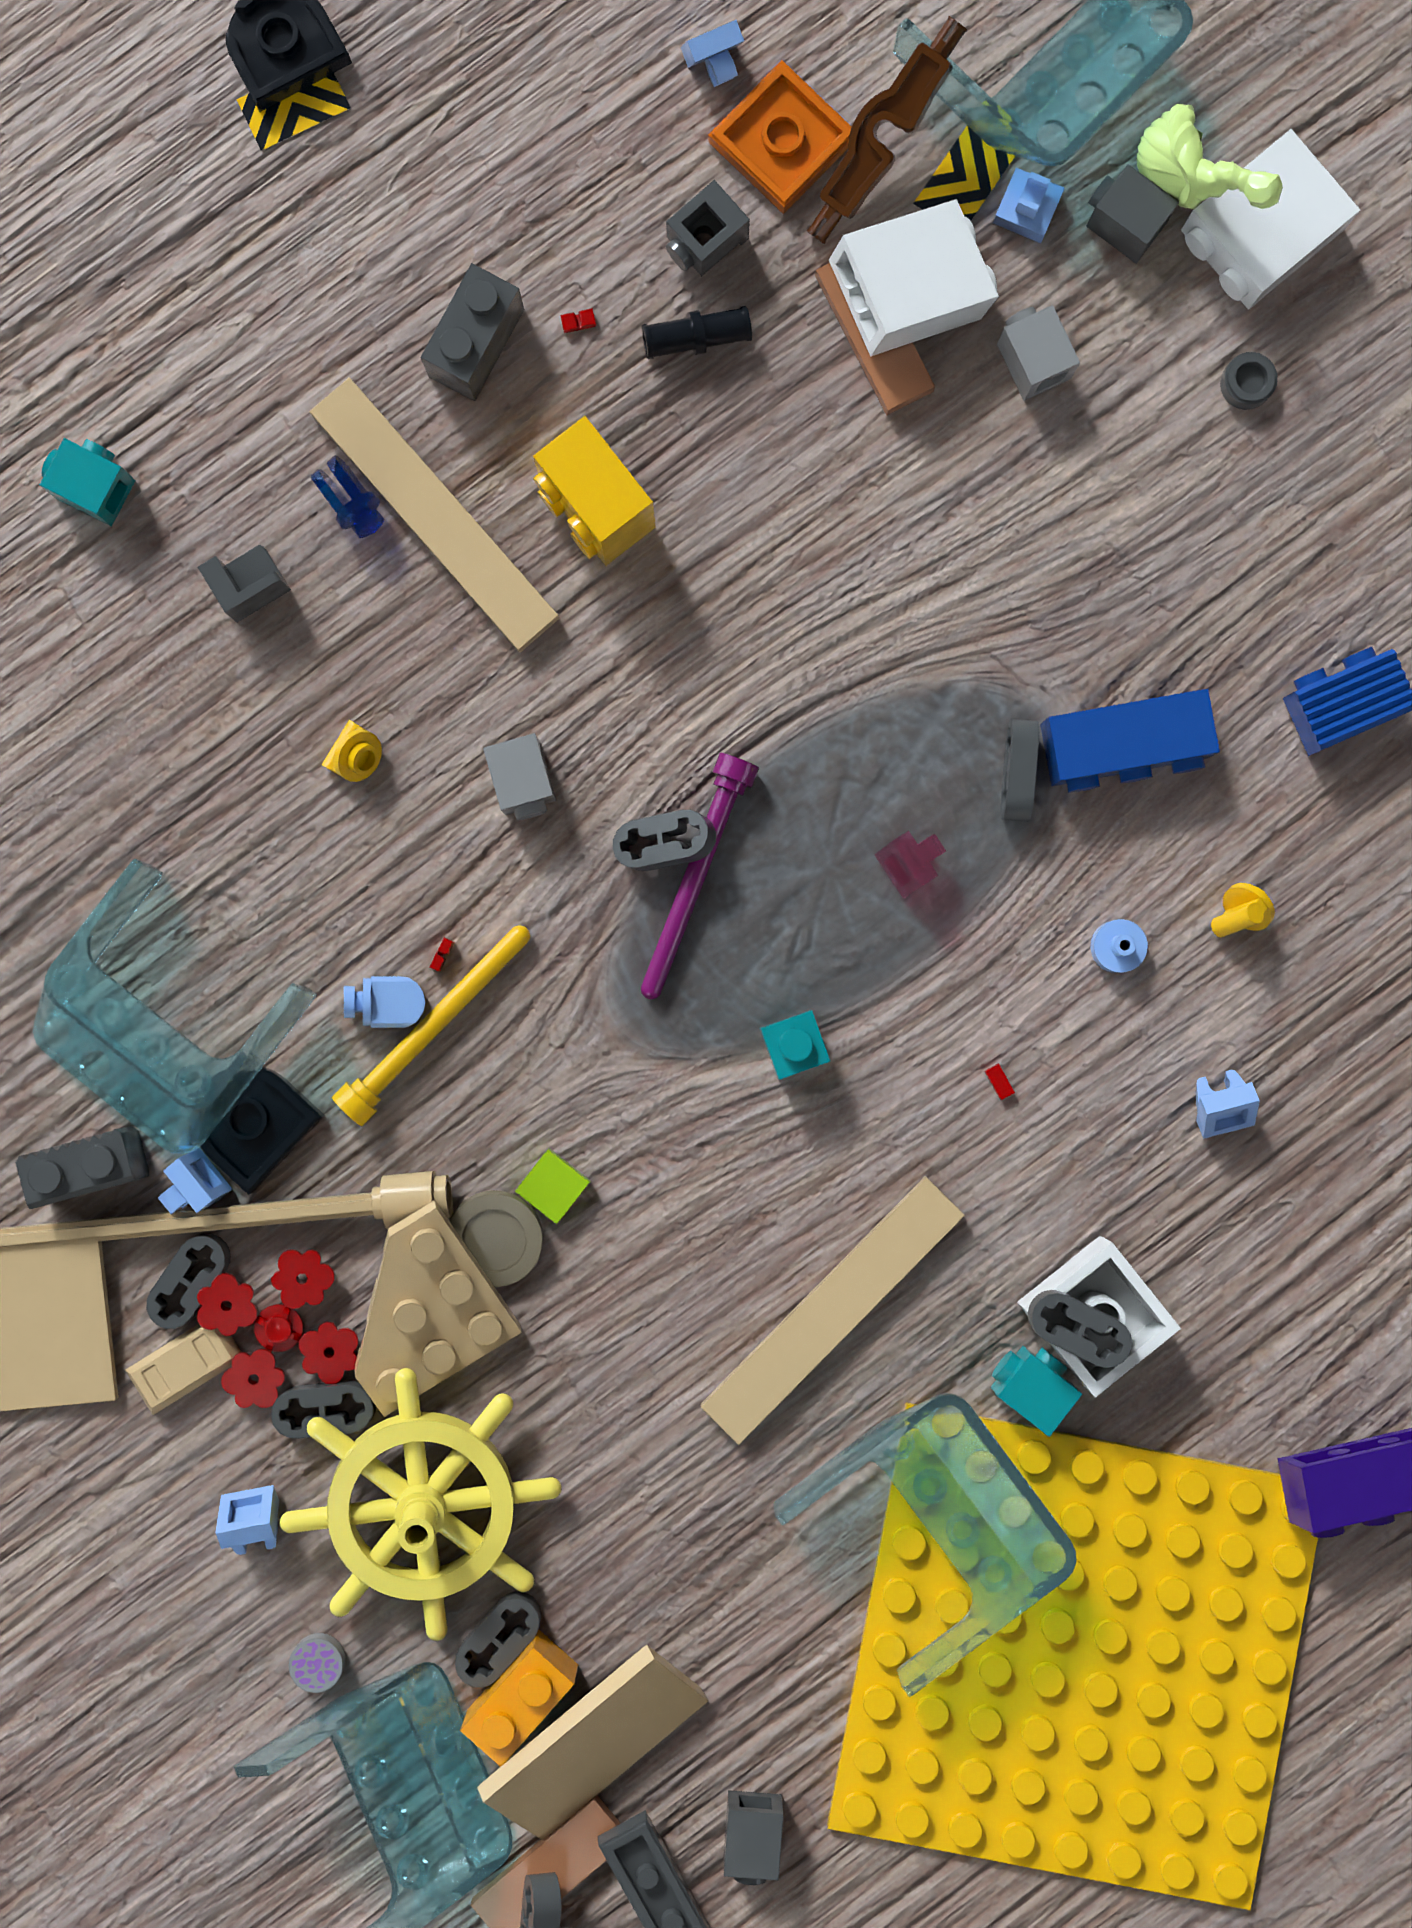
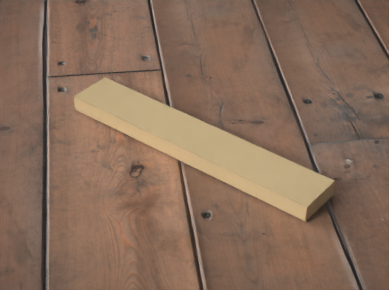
M350 377L309 411L318 424L519 653L560 619L553 608Z
M924 1176L701 1403V1408L739 1445L965 1215Z

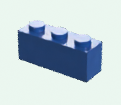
M1208 689L1051 716L1040 724L1051 786L1067 784L1068 793L1100 787L1099 778L1119 775L1120 783L1149 779L1153 777L1151 769L1172 765L1173 774L1205 768L1204 759H1208L1220 752Z

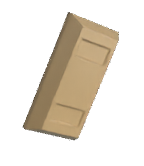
M198 1324L125 1371L150 1412L154 1415L231 1367L233 1357L241 1352L232 1336L222 1335L218 1328L207 1330Z

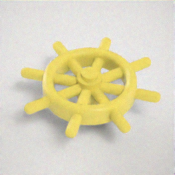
M403 1368L395 1375L399 1415L377 1423L366 1430L355 1441L322 1417H314L308 1422L307 1433L309 1436L341 1460L332 1479L327 1506L288 1511L282 1515L280 1527L286 1533L329 1529V1534L337 1554L345 1566L352 1572V1575L330 1601V1611L333 1615L337 1617L347 1615L367 1589L371 1587L391 1597L405 1600H422L426 1634L431 1640L439 1641L446 1636L448 1630L444 1597L469 1587L485 1575L488 1570L519 1592H527L533 1587V1575L502 1552L510 1535L514 1504L555 1499L560 1495L562 1487L559 1480L554 1477L512 1482L502 1455L489 1440L490 1436L513 1408V1400L509 1395L505 1393L496 1395L471 1425L447 1414L421 1412L416 1374L412 1369ZM425 1442L438 1443L452 1448L432 1475L428 1474ZM403 1444L407 1480L376 1457L392 1447ZM470 1461L478 1468L487 1484L486 1486L448 1490ZM360 1474L392 1497L351 1503L352 1490ZM492 1508L489 1522L482 1536L450 1513ZM395 1520L373 1549L365 1543L356 1528V1525ZM438 1532L465 1551L466 1554L448 1564L440 1566L436 1534ZM402 1547L405 1551L417 1555L418 1568L403 1567L390 1561Z

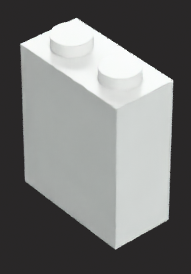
M1292 129L1244 167L1252 172L1264 171L1280 176L1283 189L1279 203L1270 208L1260 209L1251 206L1245 194L1240 192L1239 189L1233 191L1228 189L1221 197H1209L1197 206L1181 229L1185 235L1186 244L1193 255L1202 261L1207 260L1218 273L1220 284L1227 295L1236 301L1241 300L1248 310L1342 233L1360 211L1359 207Z
M957 199L845 234L829 259L870 357L981 320L999 297L995 275L992 269L985 265L976 244L973 224L967 217H964Z

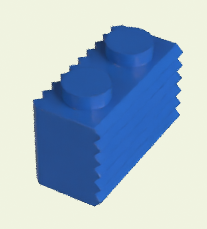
M1372 646L1343 659L1342 662L1345 670L1328 677L1324 668H1321L1293 681L1297 691L1287 695L1283 700L1308 756L1412 711V689L1410 688V682L1406 679V673L1401 668V662L1397 659V653L1394 649L1376 655Z

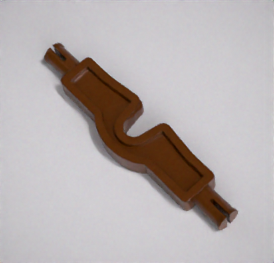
M948 16L947 21L930 47L925 43L918 44L891 87L871 98L857 115L849 135L848 152L820 193V198L826 203L810 228L806 230L823 244L826 243L827 238L842 215L850 219L853 218L869 193L893 167L895 155L888 150L886 145L878 140L877 130L879 126L885 122H890L908 134L915 132L919 128L936 93L952 71L953 66L947 59L964 33L967 32V29L959 22L957 23L952 17Z

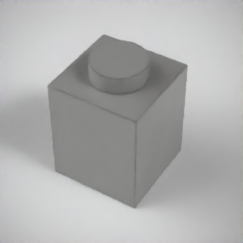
M1053 305L1036 312L1034 307H1029L1017 312L1006 320V327H1004L997 346L1023 401L1062 384L1073 377L1080 361Z
M535 733L483 748L499 806L505 815L515 813L516 820L536 817L547 812L545 804L557 801L542 748Z

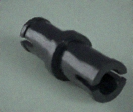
M746 306L701 315L700 311L697 310L688 312L687 318L651 325L643 324L641 326L647 359L693 350L694 354L698 355L706 353V347L744 340L752 341L751 320Z

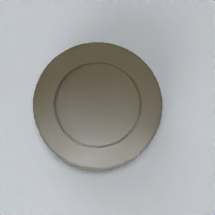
M497 1190L477 1193L463 1201L450 1218V1223L494 1287L507 1286L518 1282L529 1274L540 1257L543 1244V1230L540 1219L525 1200L512 1193Z

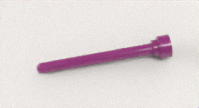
M721 752L717 758L712 773L717 775L713 785L718 788L706 816L714 825L716 843L713 850L705 858L688 863L641 985V993L647 999L658 998L663 990L737 795L743 796L746 787L752 788L759 767L740 758Z

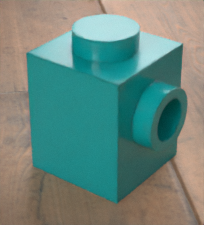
M63 438L59 448L52 450L46 457L41 472L43 479L39 485L54 498L112 527L136 480L121 466L112 462L115 454L103 446L88 439L80 446Z
M1022 1346L1016 1354L1009 1351L1000 1360L992 1373V1377L996 1379L991 1386L994 1393L1049 1437L1082 1396V1393L1062 1376L1068 1367L1044 1348H1041L1036 1355L1025 1346Z

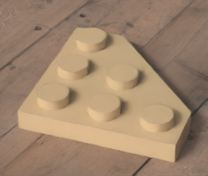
M435 1200L388 1228L379 1275L375 1281L366 1318L367 1324L355 1363V1378L384 1417L398 1409L395 1375L400 1369L409 1368L415 1372L418 1393L421 1395L522 1333L520 1323Z

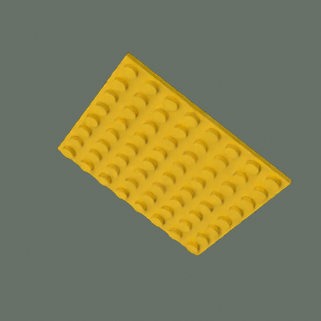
M906 1402L827 1829L1251 1910L1318 1538L1313 1537L1311 1532L1289 1523L1280 1474L1054 1431L1049 1437L1033 1426Z

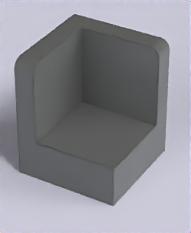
M262 545L254 547L226 565L214 556L198 566L199 571L224 612L237 623L291 590L268 551Z

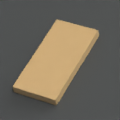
M646 1645L477 1787L482 1801L533 1835L544 1840L705 1705L708 1699L700 1686Z

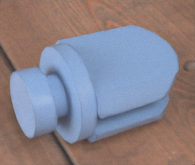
M371 976V978H363V991H355V986H344V1018H355V1013H363V1026H371V1028H405L416 1023L423 1014L425 1006L423 991L418 983L409 977Z

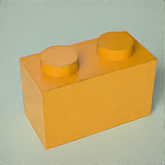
M538 1630L534 1639L494 1683L489 1685L467 1709L460 1731L501 1767L575 1684L578 1664L542 1631Z

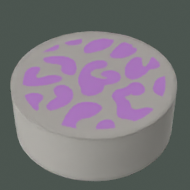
M314 1633L304 1637L297 1644L289 1659V1672L292 1680L299 1688L307 1692L319 1693L330 1689L337 1683L344 1671L346 1663L344 1649L338 1640L328 1634Z

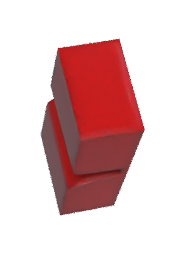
M593 308L579 311L577 315L574 312L560 315L564 334L596 327Z
M445 937L443 938L430 968L438 972L441 971L446 961L443 954L448 955L455 942Z
M999 1063L984 1071L1000 1100L1015 1093Z

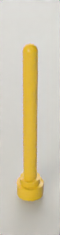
M522 925L513 927L364 1080L357 1078L352 1084L346 1082L331 1097L339 1108L362 1127L377 1112L375 1106L381 1100L378 1095L529 942V930Z

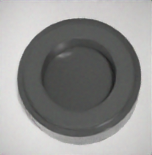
M1256 352L1242 353L1232 359L1224 369L1220 380L1221 392L1226 401L1232 406L1243 410L1255 409L1264 404L1275 391L1278 380L1277 371L1274 364L1266 356Z

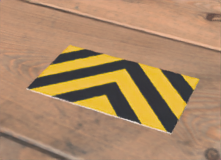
M334 73L259 112L250 93L236 99L261 151L351 109Z
M968 123L913 204L924 210L957 199L964 217L971 221L1016 154Z

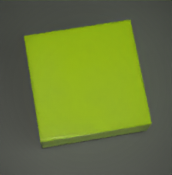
M548 1148L515 1192L557 1224L591 1180Z

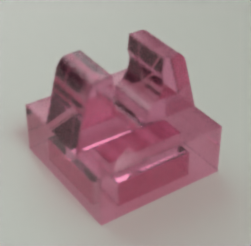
M907 831L874 855L904 899L938 876L930 862L945 853L946 850L935 833L917 844L911 833Z

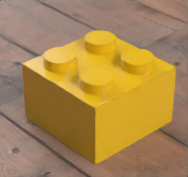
M583 416L533 455L538 472L533 477V480L540 489L537 491L538 495L556 518L562 513L568 517L567 523L572 530L570 535L588 559L597 554L604 565L607 566L656 528L653 501L586 416Z

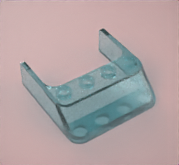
M1088 0L992 98L949 57L947 60L953 66L952 71L936 95L986 144L995 150L1041 165H1062L1071 159L1184 44L1192 30V12L1184 0ZM905 18L898 25L893 49L894 55L904 65L918 44L925 43L929 47L932 44V41L908 18Z
M133 859L50 965L45 975L34 1019L33 1035L36 1044L43 1052L163 1149L171 1153L186 1154L195 1151L206 1141L311 1005L317 994L308 987L292 983L243 1047L233 1056L219 1059L206 1054L101 970L95 963L163 876V872L155 866L138 859Z
M952 1393L938 1394L881 1421L773 1503L775 1517L781 1525H785L867 1462H874L884 1470L968 1583L972 1592V1603L969 1612L961 1621L897 1669L901 1686L909 1697L913 1696L1058 1587L1073 1573L1076 1565V1550L1069 1537L970 1404L961 1396Z
M421 1662L338 1697L234 1765L238 1778L269 1776L329 1737L386 1867L392 1886L391 1900L387 1910L367 1928H423L500 1868L508 1859L512 1849L513 1837L507 1818L483 1803L477 1787L489 1775L477 1746L460 1731L464 1715L448 1677L443 1669L435 1663Z

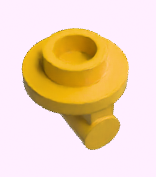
M348 720L321 765L350 782L362 781L368 778L379 765L382 755L380 740L373 733Z
M1236 883L1225 892L1223 896L1225 912L1213 918L1211 928L1218 937H1225L1243 929L1252 931L1263 930L1274 919V905L1268 895L1259 887L1247 883Z

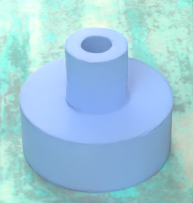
M1117 919L1102 924L1094 932L1090 948L1092 957L1098 966L1108 972L1123 973L1137 968L1143 962L1147 954L1148 943L1145 933L1137 924L1129 920ZM1120 942L1124 944L1123 950L1120 948Z

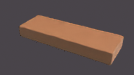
M830 263L816 269L815 277L886 415L934 392L935 385L913 342L870 357Z
M596 1795L544 1840L540 1839L472 1897L470 1906L489 1928H520L525 1876L555 1872L558 1877L562 1899L607 1861L598 1846L597 1836L621 1824L620 1821L599 1796Z

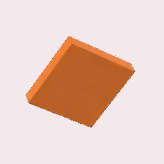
M781 60L708 134V142L784 214L848 149L852 126Z

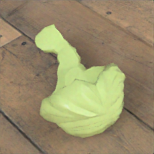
M1176 104L1170 111L1162 113L1161 118L1154 120L1151 126L1144 130V135L1140 137L1141 142L1137 146L1138 172L1176 199L1180 207L1195 209L1203 200L1209 197L1219 198L1228 189L1232 191L1239 189L1240 192L1245 194L1251 206L1260 209L1270 208L1279 203L1283 186L1278 174L1264 171L1252 172L1249 169L1238 166L1233 161H1219L1214 164L1209 160L1203 159L1201 142L1203 133L1194 126L1196 120L1192 105Z

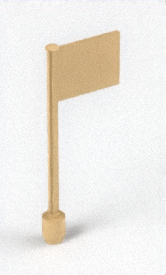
M435 1171L384 1175L381 1178L380 1187H373L370 1193L206 1208L198 1213L193 1209L176 1211L173 1214L162 1212L0 1228V1411L115 1401L119 1398L102 1241L374 1215L376 1220L383 1219L385 1228L388 1229L434 1200L446 1217L451 1218L453 1215V1195L449 1176H437Z

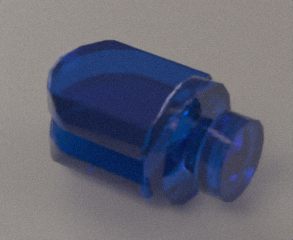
M334 455L327 461V465L352 500L349 501L337 484L322 469H317L311 474V479L337 513L336 521L341 528H352L358 538H365L376 532L384 522V518L376 510L380 500L374 492H367L349 466L340 457Z

